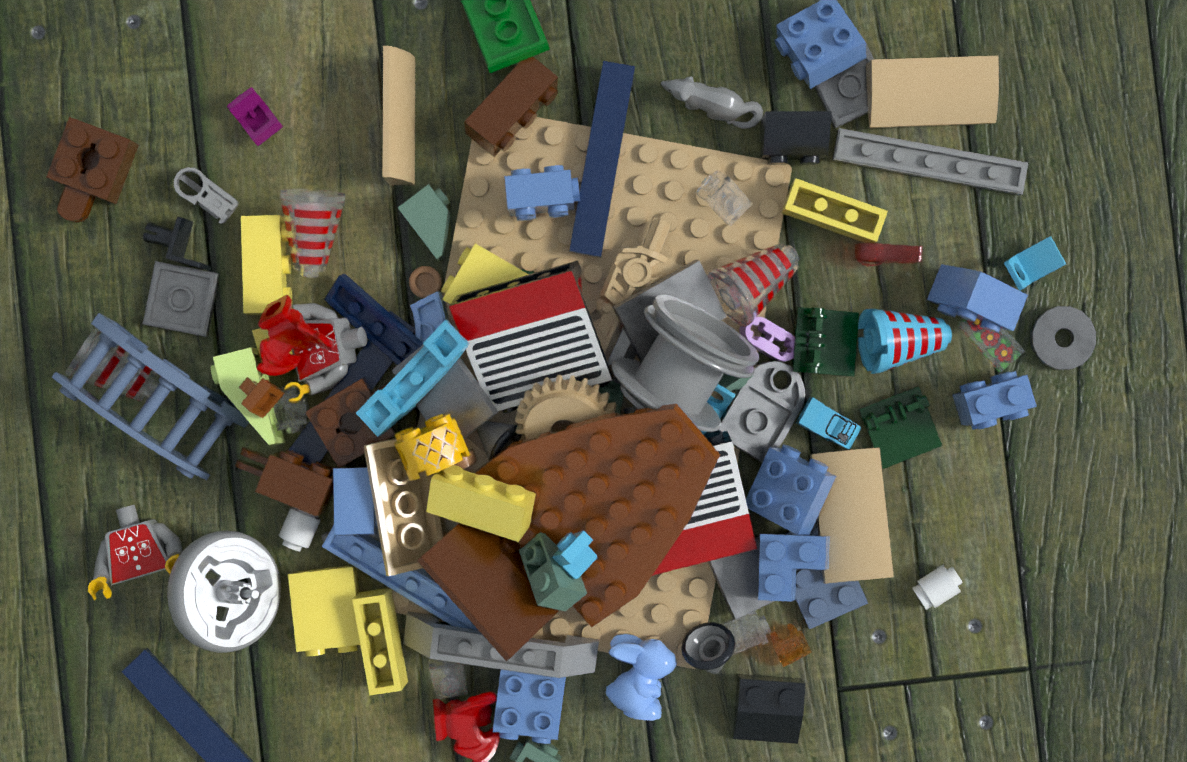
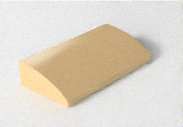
M383 46L382 177L389 185H415V57L405 50L392 46Z
M998 56L870 60L866 64L869 128L996 123L999 97Z
M396 438L363 445L386 576L423 568L417 560L443 538L440 516L426 512L433 475L427 476L426 472L423 471L419 473L420 479L410 481L401 457L394 445V442L397 441Z
M880 447L811 454L810 459L826 464L828 466L827 472L836 476L817 517L818 536H830L829 569L822 570L823 583L894 577Z

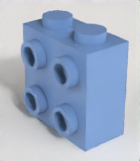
M820 0L776 25L778 38L775 39V44L783 57L789 56L793 62L791 63V68L799 81L804 79L810 89L866 59V42L837 0Z
M563 165L544 167L543 173L533 174L531 169H516L511 171V176H504L507 208L510 216H516L517 221L536 219V214L548 213L550 218L568 216V210H574V202L580 201L578 178H571V171L564 170Z
M1016 371L1005 372L990 377L992 382L990 384H985V381L982 380L959 386L961 392L952 394L961 425H971L972 430H980L997 425L996 418L1002 417L1003 420H1015L1028 416L1027 409L1037 407L1028 375L1017 376Z
M784 444L782 448L769 447L746 498L747 507L796 535H810L836 476L827 472L828 466L815 459H810L808 462L800 458L801 452L793 447Z
M501 669L493 732H500L499 737L517 740L519 735L532 737V742L550 744L551 739L558 740L566 677L556 678Z

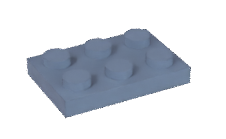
M817 519L810 535L818 536ZM788 531V532L784 533V534L796 535L795 533H793V532H791V531ZM796 569L795 600L808 629H812L868 604L859 581L824 584L822 570Z

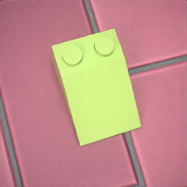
M250 347L213 357L215 365H211L210 368L214 383L220 384L221 390L268 445L285 443L276 404L264 418L251 413L241 404L247 395L239 386L247 377L257 383L262 378L270 382L269 375L262 374L257 370V365L261 363L257 348Z

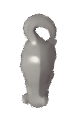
M693 77L661 82L662 87L676 99L686 101L685 106L687 109H701L707 112L708 118L726 121L728 125L732 123L741 129L752 128L760 122L763 116V109L759 103L754 101L744 103L737 93L725 87L706 86L703 83L694 82ZM748 112L754 114V117L748 122L735 120Z

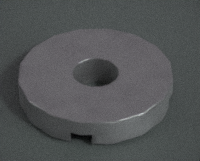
M1057 306L1045 311L1035 320L1030 332V345L1033 352H1035L1036 356L1045 366L1055 370H1070L1083 365L1092 355L1096 345V331L1091 319L1081 310L1071 306ZM1060 329H1065L1070 333L1071 341L1067 347H1060L1055 341V334Z

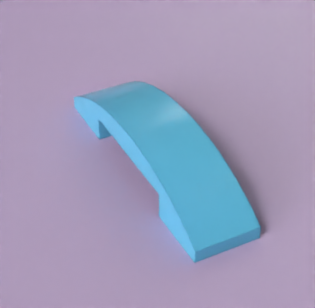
M445 320L423 342L424 347L382 390H377L356 412L377 437L384 434L407 414L442 379L469 346L467 340L448 320Z

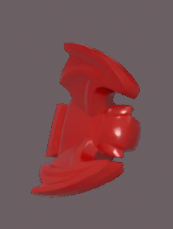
M285 295L269 303L258 322V326L262 330H268L269 338L263 339L260 343L262 362L257 365V370L269 376L288 373L296 368L301 360V356L289 353L292 349L300 352L317 345L325 350L332 351L334 342L311 328L305 322L302 313L292 309V299Z
M496 692L482 693L469 697L465 701L456 699L447 704L440 699H433L436 741L444 740L449 736L456 740L453 747L456 753L473 760L472 762H488L497 750L500 732H493V727L487 732H482L480 726H486L491 723L492 708L490 704L497 701Z

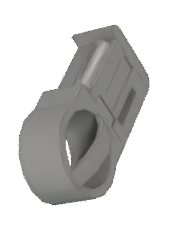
M190 167L181 169L174 178V188L179 196L187 199L194 205H197L199 202V206L216 219L221 218L218 223H226L239 205V202L208 179L198 169ZM194 172L198 174L203 182V187H200L184 175V173ZM179 180H182L198 192V194L194 196L184 194L179 188Z

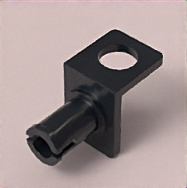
M178 216L174 229L152 222L146 225L145 230L157 233V235L143 233L144 241L168 247L167 259L204 270H211L212 266L184 258L193 221Z

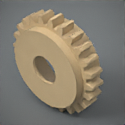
M557 375L556 381L552 382L546 377L542 386L537 382L534 383L532 391L527 390L523 400L520 401L515 422L518 423L516 433L522 434L521 440L523 442L538 438L542 433L548 431L552 433V425L559 420H569L573 423H578L604 414L615 413L617 404L615 402L608 403L610 394L608 392L601 394L598 391L600 385L596 384L592 387L588 385V379L586 378L580 382L576 381L574 375H571L569 380H563L561 375Z

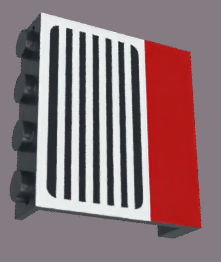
M578 260L457 295L449 305L458 332L469 343L466 352L478 383L497 411L502 410L503 413H508L516 410L520 401L523 400L525 392L527 390L532 391L533 385L536 382L542 386L546 377L554 382L557 375H561L563 380H569L570 376L574 375L576 381L582 382L586 378L588 379V385L593 387L598 384L600 385L599 388L606 386L613 379L612 365L607 363L578 284V279L582 274Z
M718 430L703 434L719 452L720 457L690 521L653 575L757 549L733 442L728 431L722 432Z

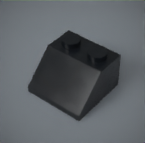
M766 111L760 121V159L768 160L769 165H785L787 160H800L801 165L820 164V159H825L828 156L832 111Z
M737 674L733 739L798 744L804 713L806 684L802 678Z

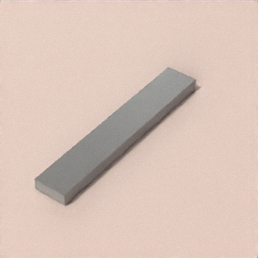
M841 128L837 130L832 161L1015 195L1023 194L1028 168L1027 162Z

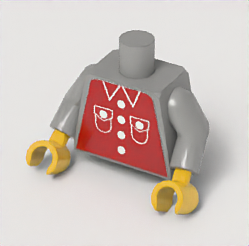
M316 303L293 304L292 309L302 313L305 322L311 328L332 340L334 347L332 351L325 350L317 345L300 352L292 349L293 355L301 356L296 371L299 382L305 381V384L300 385L296 382H290L285 386L284 390L295 387L300 391L298 397L288 400L290 403H298L304 394L308 393L311 396L334 388L347 374L348 366L356 363L355 348L363 347L367 344V335L362 327L350 329L347 318H338L335 311Z
M135 505L117 509L116 513L121 529L107 532L105 539L100 544L95 561L93 580L88 585L89 594L93 600H96V593L103 589V594L108 599L112 595V591L108 586L109 582H111L112 586L163 570L170 574L177 558L183 551L180 538L165 524L158 523L155 519L140 523Z

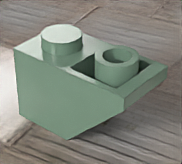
M540 532L522 547L519 553L537 605L566 612L584 597L587 591L581 576L578 579H572L552 558L559 548L545 533Z

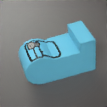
M813 397L808 399L796 421V424L847 450H850L862 428Z

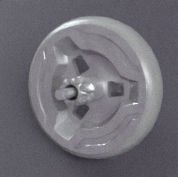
M236 531L208 533L188 545L179 555L172 568L167 588L169 611L179 632L195 646L217 653H228L244 649L261 638L271 626L277 614L281 598L280 575L270 552L253 537ZM211 570L217 575V578L207 579L205 575ZM244 578L248 579V583L238 581ZM217 606L226 608L222 621L216 620Z

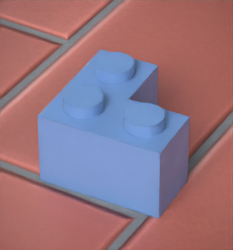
M941 264L927 300L938 305L937 311L951 317L958 315L973 322L978 319L982 321L980 327L999 333L1000 329L1014 331L1028 295L981 271Z
M333 468L334 535H378L368 469Z
M760 534L758 600L794 601L796 596V569H829L830 536Z

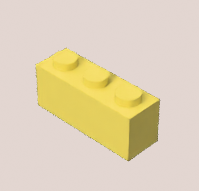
M795 178L781 213L873 245L878 241L888 211Z
M281 215L241 216L244 314L262 315L269 303L285 295L292 299V289L287 287L286 274H291V257L286 255L285 242H288L287 237L289 238L291 233L286 230L285 218Z
M452 465L435 473L431 478L426 512L519 542L530 527L536 493L525 490L522 486L509 485L496 481L488 475H478L465 471L459 466Z
M383 588L360 592L352 601L369 696L402 691L408 683L392 589Z

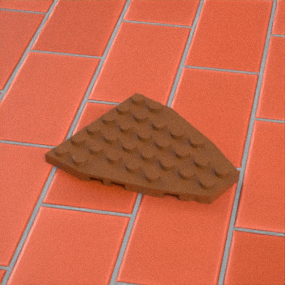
M676 403L663 405L656 410L650 408L636 409L634 413L617 415V412L604 414L568 425L566 429L554 433L548 431L540 434L538 438L524 442L523 440L513 442L474 473L488 475L496 481L509 485H519L525 490L536 493L530 527L518 542L521 548L540 532L545 533L556 545L569 532L574 534L585 531L593 539L588 546L597 554V559L581 575L587 594L573 605L592 628L640 594L690 521L720 454Z

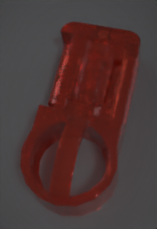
M879 243L855 244V261L864 266L873 267L882 263H922L923 246ZM864 262H879V263H878V264H872V265H871V264H867V263H864Z

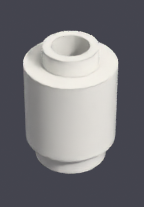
M291 507L279 534V537L284 539L282 545L299 552L302 547L309 548L321 520L318 518L319 516L316 517Z
M941 565L917 581L919 584L912 589L927 610L932 606L936 608L959 594L961 591L958 586L963 582L953 567L946 569L944 565Z

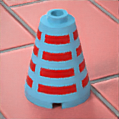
M865 309L861 313L858 322V329H864V337H858L859 353L865 369L872 371L871 374L881 373L943 351L952 340L951 328L942 318L879 309Z

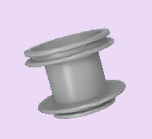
M658 295L653 300V305H648L644 309L647 321L659 334L643 361L619 358L612 362L613 373L621 383L620 389L624 396L638 409L650 408L656 410L663 405L677 403L700 431H718L721 427V420L713 407L707 402L724 374L738 378L752 377L754 374L753 366L758 362L759 354L741 334L714 315L682 299L669 295Z

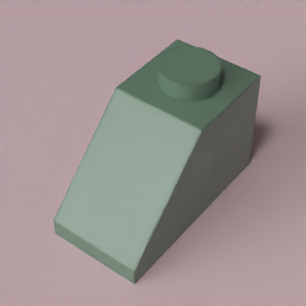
M428 184L400 205L398 209L440 262L445 257L450 212L446 206L450 204V201L439 187L433 191Z

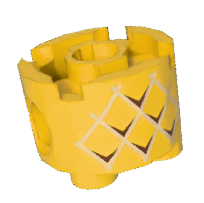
M439 414L425 420L426 427L420 429L417 427L413 429V427L394 434L397 440L394 442V445L401 457L410 481L420 479L419 473L423 471L429 476L462 461V456H470L454 417H450V414Z

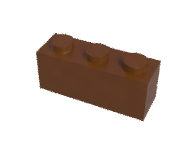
M534 57L520 61L464 121L465 134L493 157L500 150L505 152L516 139L514 135L522 127L526 129L534 122L539 108L543 104L548 106L558 94V76Z

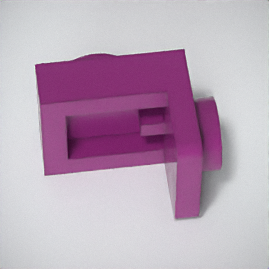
M252 87L238 95L235 100L227 105L228 110L239 121L257 146L261 145L283 127Z

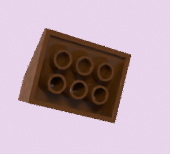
M459 523L422 555L417 562L507 662L559 610L537 605L519 553L521 547L517 541Z

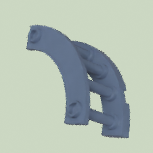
M98 313L91 324L101 331V334L98 336L100 341L72 379L57 372L53 374L52 378L62 385L59 391L73 401L81 400L116 427L176 464V469L185 476L192 479L196 475L207 480L210 474L198 465L227 425L231 426L234 422L245 428L249 421L231 400L205 385L201 387L189 379L190 376L166 359H160L150 352L146 344L119 323ZM119 345L130 353L127 356L129 361L102 398L98 400L84 389L83 385L110 348H115ZM148 366L160 375L158 379L160 383L130 423L110 408L137 371ZM178 387L191 396L189 399L191 403L163 442H160L142 431V429L171 390L175 391ZM209 407L216 412L214 415L216 419L188 457L174 450L201 411L205 412Z

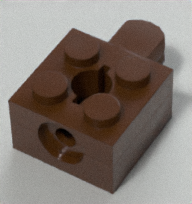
M69 117L46 176L48 179L65 185L57 205V212L60 216L71 222H84L90 214L96 197L117 204L139 145L130 139Z
M363 377L305 412L338 468L364 454L363 445L388 440L397 433L394 426H392L380 437H377L356 414L377 390H382L388 383L372 391Z
M242 447L241 455L266 465L265 468H262L253 463L237 459L235 464L237 468L261 477L255 492L316 517L326 512L334 492L333 467L318 461L311 464L303 461L304 455L289 449L267 456L252 449Z

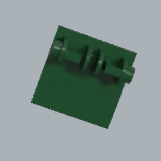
M797 307L792 372L854 377L859 313L825 310L824 308Z
M919 386L859 409L873 447H880L882 469L942 446L928 407H930L928 399L925 395H922Z

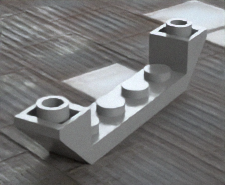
M408 611L403 644L429 659L563 678L595 672L599 640L567 635L565 643L531 638L506 662L479 630L439 624V618L435 615Z

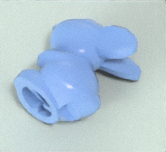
M630 634L614 636L610 642L611 649L609 654L618 661L632 664L633 667L618 676L613 683L606 687V696L618 709L623 711V714L630 718L649 721L660 719L662 707L657 698L661 696L662 686L658 679L673 672L677 665L675 654L661 640L647 639L643 641L637 636Z

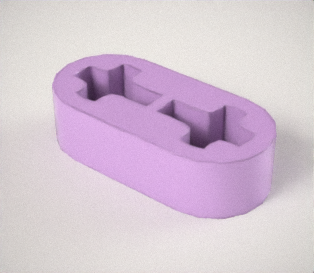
M748 317L744 319L740 325L739 332L756 350L776 361H789L793 359L795 337L791 333L763 317ZM751 326H758V330L766 335L765 338L753 337L754 333L750 330ZM785 340L784 346L787 347V351L779 352L780 348L773 344L772 341Z

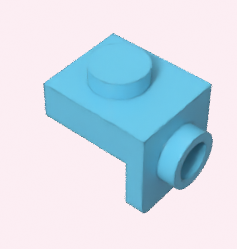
M585 531L574 534L569 532L557 544L559 550L552 558L572 579H578L597 559V554L588 546L593 539Z

